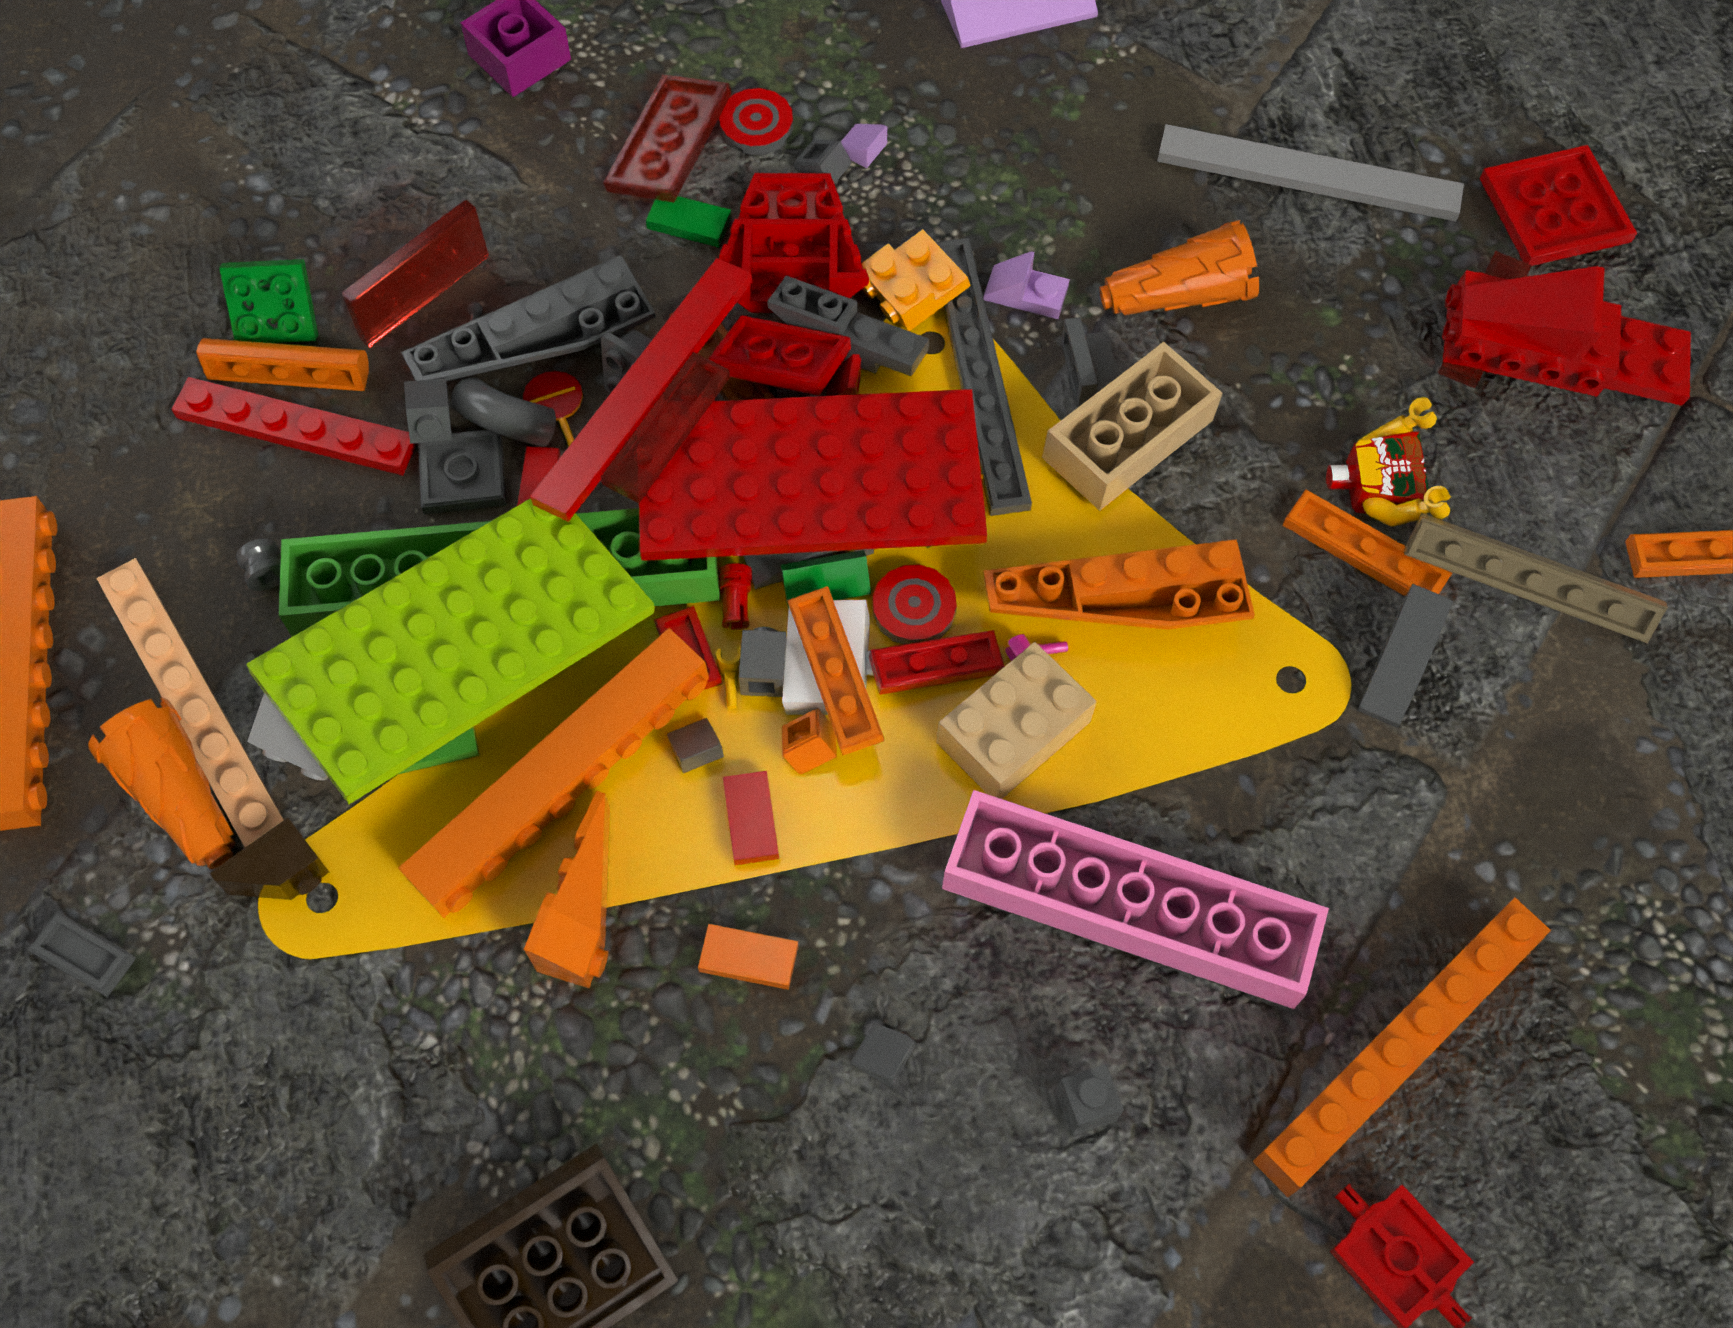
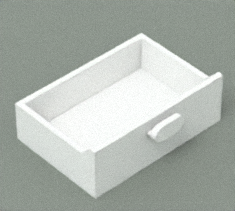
M833 600L866 687L867 675L874 676L869 660L870 651H868L870 615L866 600ZM789 607L782 704L786 715H804L817 708L824 715H828Z

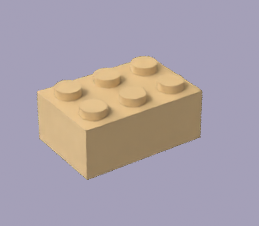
M1034 642L939 721L936 743L988 795L1002 799L1091 722L1097 701Z

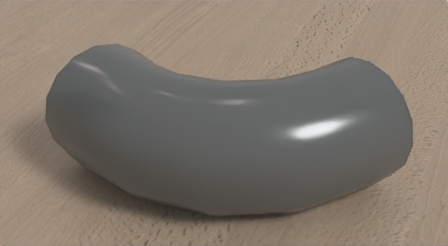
M478 378L463 379L452 391L451 401L455 410L461 416L482 428L514 440L541 447L547 446L552 439L556 426V415L551 407L505 394Z

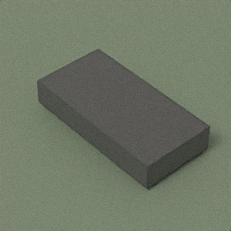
M56 911L28 949L35 956L107 998L136 959L131 953Z

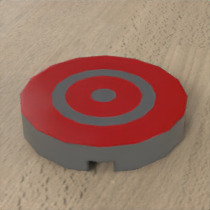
M763 88L742 90L728 98L723 103L719 112L722 137L732 148L734 146L741 148L742 153L760 155L778 150L786 143L785 139L789 134L791 136L793 131L792 108L787 100L775 91Z
M919 564L903 565L889 571L877 583L872 597L873 615L880 631L894 642L904 645L941 639L951 628L956 615L955 590L949 580L933 568Z

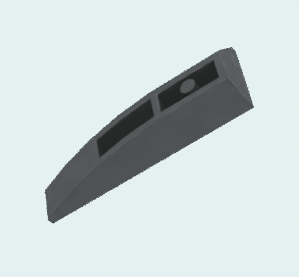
M619 255L401 353L415 381L446 379L447 382L501 368L582 351L600 343L601 337L606 332L616 336L656 318V314L623 257Z

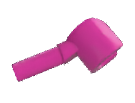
M1020 634L1008 641L1010 647H1007L1005 652L1012 661L1031 644L1024 634ZM1066 641L1038 644L1047 654L1068 651Z

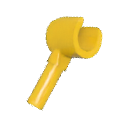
M736 646L737 657L731 661H726L722 658L721 647L716 651L717 667L719 673L724 676L727 709L737 708L736 682L737 675H739L741 649Z

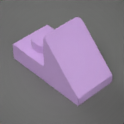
M1028 252L994 265L983 299L985 301L1059 319L1070 279L1032 270L1035 252Z

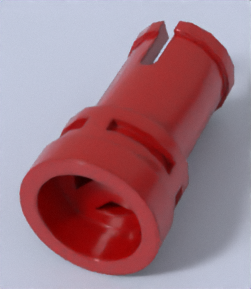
M740 563L723 565L718 569L720 592L723 593L722 627L728 629L731 622V630L748 628V593L751 591L752 568Z

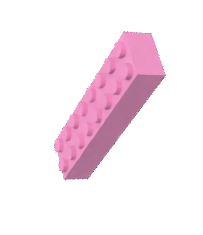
M973 790L944 872L942 889L1292 1009H1295L1307 994L1329 910L1327 907Z

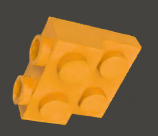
M923 229L894 250L888 243L862 262L863 269L866 268L869 276V284L862 289L863 292L870 299L876 296L881 302L879 306L886 318L892 324L898 321L907 331L914 329L971 286L966 274Z

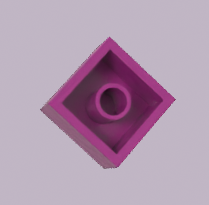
M496 0L460 22L468 55L512 97L571 60L565 27L536 0Z

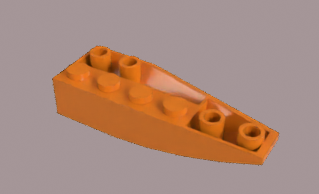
M1237 539L983 571L990 613L1166 630L1254 619L1255 616Z

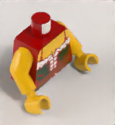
M1425 397L1417 398L1410 404L1409 416L1406 417L1402 414L1354 443L1346 460V465H1329L1327 467L1326 484L1328 489H1349L1352 509L1355 512L1367 514L1391 527L1416 521L1421 513H1430L1437 519L1446 518L1450 513V507L1447 502L1440 501H1447L1451 496L1443 486H1434L1429 489L1420 433L1413 432V427L1416 425L1422 429H1428L1435 425L1437 416L1433 411L1424 416H1419L1421 412L1431 408L1430 400Z

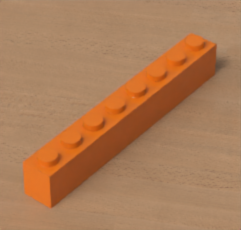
M37 496L0 500V831L41 826V810L47 806V792L43 784V768L48 766L49 754L44 743L45 727H48L50 724V711L46 703V688L51 686L52 675L47 663L48 649L53 646V633L49 625V611L54 609L55 600L52 588L50 587V574L56 570L55 555L51 548L52 536L57 534V521L54 513L48 511Z
M668 628L398 869L443 918L450 912L455 913L463 909L472 899V892L486 880L492 881L505 870L508 864L507 861L520 849L526 850L534 845L540 838L541 830L554 818L561 819L567 815L574 807L575 799L588 788L594 789L606 779L609 769L621 758L627 759L639 749L642 739L654 728L658 730L664 727L672 719L675 713L674 710L686 699L693 700L704 690L709 679L705 661Z
M1514 898L1252 1162L1287 1198L1294 1194L1551 930L1518 899Z

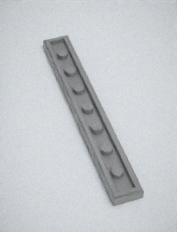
M1167 124L1165 125L1157 162L1455 222L1460 214L1464 183Z

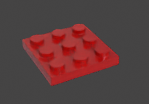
M1588 145L1484 168L1479 178L1526 267L1631 243L1637 234Z

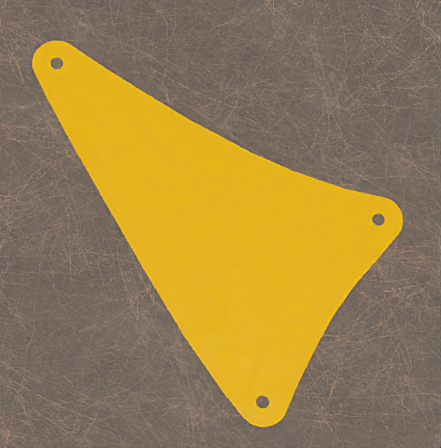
M943 307L910 331L918 335L926 332L940 334L945 340L943 350L937 354H926L912 377L884 366H880L876 374L861 368V382L858 394L962 390ZM887 318L883 321L885 323L905 330V328L898 321L894 324H892ZM993 339L1032 501L1031 510L990 516L982 483L987 526L986 543L874 549V554L867 555L871 594L840 600H866L870 615L868 651L903 645L892 641L880 631L873 615L872 597L877 583L889 571L903 565L918 564L937 570L949 580L955 590L956 615L951 628L942 638L994 630L1005 666L1011 662L1005 652V649L1010 647L1008 641L1017 635L1024 634L1030 644L1034 642L1037 644H1048L1066 641L1068 644L1067 652L1048 655L1097 701L1091 722L1002 798L1003 800L1045 814L1099 802L1256 755L1315 733L1335 722L1344 712L1351 694L1350 673L1342 655L1330 642L1268 600L1250 585H1248L1255 614L1254 619L1169 630L990 613L983 576L984 570L1195 545L1194 542L1179 532L1130 489H1126L1099 511L1042 458L1048 430L1061 420ZM743 556L717 557L718 569L723 565L731 563L746 565ZM751 580V591L748 593L749 627L742 630H731V622L728 629L722 627L723 593L721 592L720 601L654 606V613L475 725L480 756L398 774L364 800L306 838V842L329 871L328 874L322 877L321 883H329L336 888L338 892L337 903L327 912L316 913L307 906V894L298 895L292 900L259 897L258 914L262 928L272 943L282 951L298 958L311 960L399 948L534 923L547 892L553 894L558 892L557 885L560 876L558 875V869L564 857L574 858L578 851L574 849L576 832L596 791L606 794L610 806L607 908L958 834L973 790L987 793L936 743L938 724L940 720L993 676L879 695L874 676L867 675L866 690L883 733L884 741L842 756L836 739V758L804 774H799L782 756V726L803 715H786L782 704V697L741 695L739 675H737L736 682L737 708L727 709L724 676L720 674L723 684L703 690L693 700L686 699L674 710V716L664 727L658 730L654 728L642 739L641 746L632 756L627 759L621 758L609 769L608 776L599 786L594 789L588 788L575 799L576 803L567 815L561 819L554 818L541 830L540 838L534 845L526 850L520 849L507 861V867L497 878L492 881L486 880L472 892V899L463 909L455 913L450 912L443 918L407 880L398 867L655 641L659 634L653 619L694 605L716 665V651L719 647L722 649V658L724 660L731 661L737 657L736 646L741 649L743 630L770 627L778 632H786L787 639L789 609L786 604L783 581L755 589ZM1292 666L1301 670L1306 678L1304 689L1298 693L1283 691L1276 681V676L1280 669ZM707 718L722 745L724 757L683 773L666 734ZM767 771L779 859L734 865L723 777Z

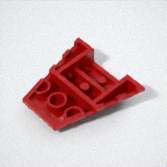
M754 173L740 205L741 212L739 217L734 219L731 226L730 238L727 244L723 245L719 254V259L751 272L753 282L738 300V304L751 313H774L768 308L767 301L785 276L847 298H851L869 284L866 268L863 269L861 254L858 246L853 242L851 227L848 219L844 217L843 206L831 173Z

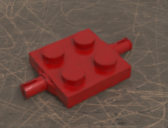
M1350 1183L1334 1197L1354 1217L1355 1221L1352 1223L1348 1234L1329 1252L1397 1328H1408L1423 1312L1434 1308L1441 1313L1453 1328H1463L1466 1325L1465 1323L1472 1319L1450 1293L1453 1291L1457 1279L1474 1261L1403 1184L1398 1186L1383 1201L1371 1206L1352 1188Z

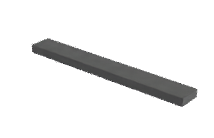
M969 238L936 242L966 274L971 285L944 305L943 309L961 389H972L980 469L983 475V486L990 516L1031 510L1032 501Z

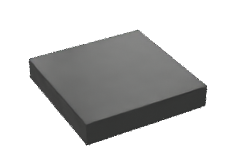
M486 429L452 433V440L418 443L421 508L424 515L507 505L502 435Z

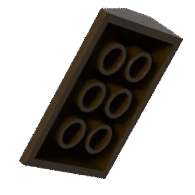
M597 1143L424 1254L427 1273L461 1328H609L678 1282L677 1277Z

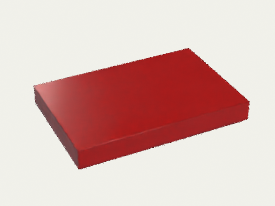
M742 315L706 360L707 368L710 373L819 396L851 350V340L848 336Z

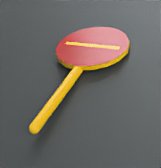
M559 371L542 373L534 377L526 385L523 400L554 409L556 421L559 422L569 447L574 441V437L566 418L572 416L580 408L583 400L582 387L577 379L568 373Z

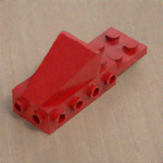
M1593 266L1514 279H1504L1483 272L1466 270L1457 285L1452 284L1449 287L1446 295L1445 307L1447 308V315L1442 333V339L1444 340L1443 362L1596 397L1605 388L1682 406L1690 398L1691 331L1621 316V305L1603 301L1605 270L1603 267Z

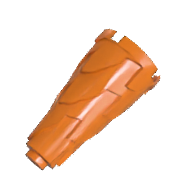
M1240 220L1228 222L1217 229L1187 239V243L1153 254L1151 259L1113 272L1110 277L1105 278V285L1099 287L1104 310L1111 308L1113 314L1123 313L1124 315H1130L1162 308L1168 311L1202 304V307L1238 300L1247 301L1258 297L1259 276L1248 279V275L1252 274V268L1257 267L1249 234L1244 224H1240Z
M161 698L160 704L162 707L157 708L153 700L149 699L114 715L100 726L106 737L99 742L92 735L88 743V749L96 761L103 763L116 782L140 804L155 823L168 833L192 864L196 863L197 866L207 865L209 869H215L232 858L234 854L231 850L236 842L231 835L234 833L211 793L209 781L195 757L192 742L180 723L182 719L168 699Z

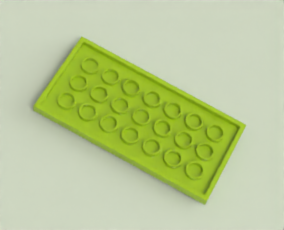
M528 499L253 659L246 665L251 676L346 802L351 804L654 613V603L576 513L567 522L534 506L531 499Z

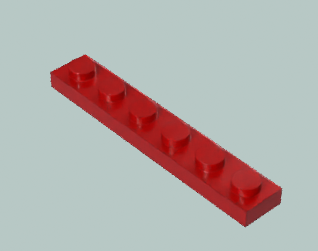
M191 377L187 378L171 409L177 419L402 476L417 443L410 444L409 432Z

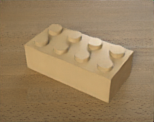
M1162 342L1049 429L1042 458L1100 511L1212 422L1223 393L1171 347Z

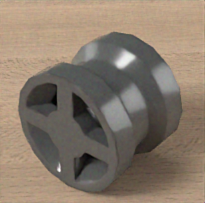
M262 538L250 541L236 552L235 558L239 567L246 571L244 573V580L251 590L264 591L280 585L281 560L278 559L280 551L276 542L271 539Z

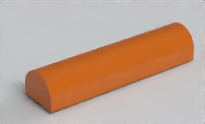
M210 338L201 339L196 350L197 357L208 380L365 391L369 375V362L365 350Z

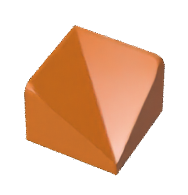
M819 708L782 726V756L799 774H804L837 757L836 736L832 725Z

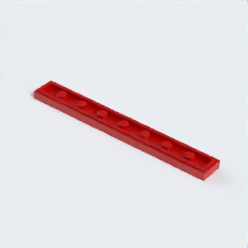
M718 258L714 260L530 495L534 506L567 522L571 520L753 282L751 272Z

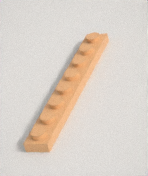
M134 558L96 579L161 697L168 699L181 717L180 723L192 742L195 757L243 846L246 848L284 821V818L138 560Z

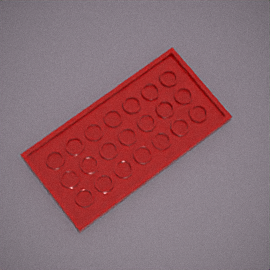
M972 389L659 404L638 431L641 561L982 544L987 542V526Z

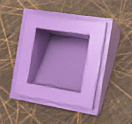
M855 124L841 141L850 160L868 168L887 144V126L881 124Z

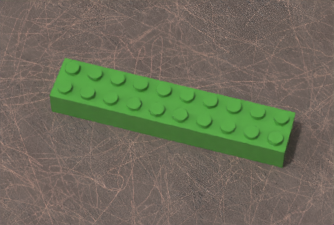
M639 508L576 513L652 600L654 606L720 601L717 557L641 561ZM491 521L281 539L279 617L293 637Z

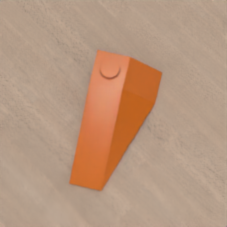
M596 791L576 832L574 849L578 851L574 858L564 857L558 869V875H560L557 885L558 892L557 894L547 892L524 947L525 953L537 972L586 988H590L594 976L601 977L608 959V951L604 950L606 939L610 806L606 794Z

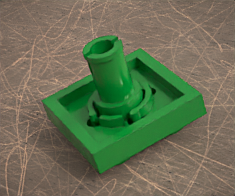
M304 259L222 263L219 270L234 340L263 343L316 341L318 329ZM243 301H247L246 303L248 306H251V304L253 303L254 308H246L243 304ZM270 318H272L271 323H272V324L278 323V326H276V327L270 326V325L268 324L267 320L270 319Z

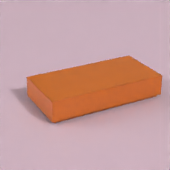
M708 924L698 970L701 973L789 990L799 944L798 941Z

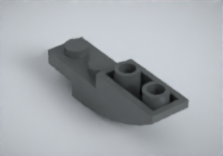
M789 276L784 277L767 301L768 308L788 325L850 337L851 350L844 361L853 354H859L861 368L876 374L880 366H884L912 377L929 350V338L857 313V301Z

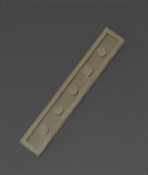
M1421 513L1404 548V555L1647 644L1668 608L1666 601Z

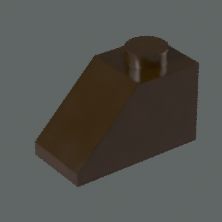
M286 818L209 874L228 895L292 900L298 895H304L314 890L321 883L322 877L328 874L329 871L289 818Z

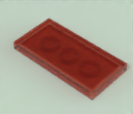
M663 74L603 182L607 192L675 202L732 94L729 83Z
M468 200L461 202L342 292L359 338L369 349L489 257L476 208Z

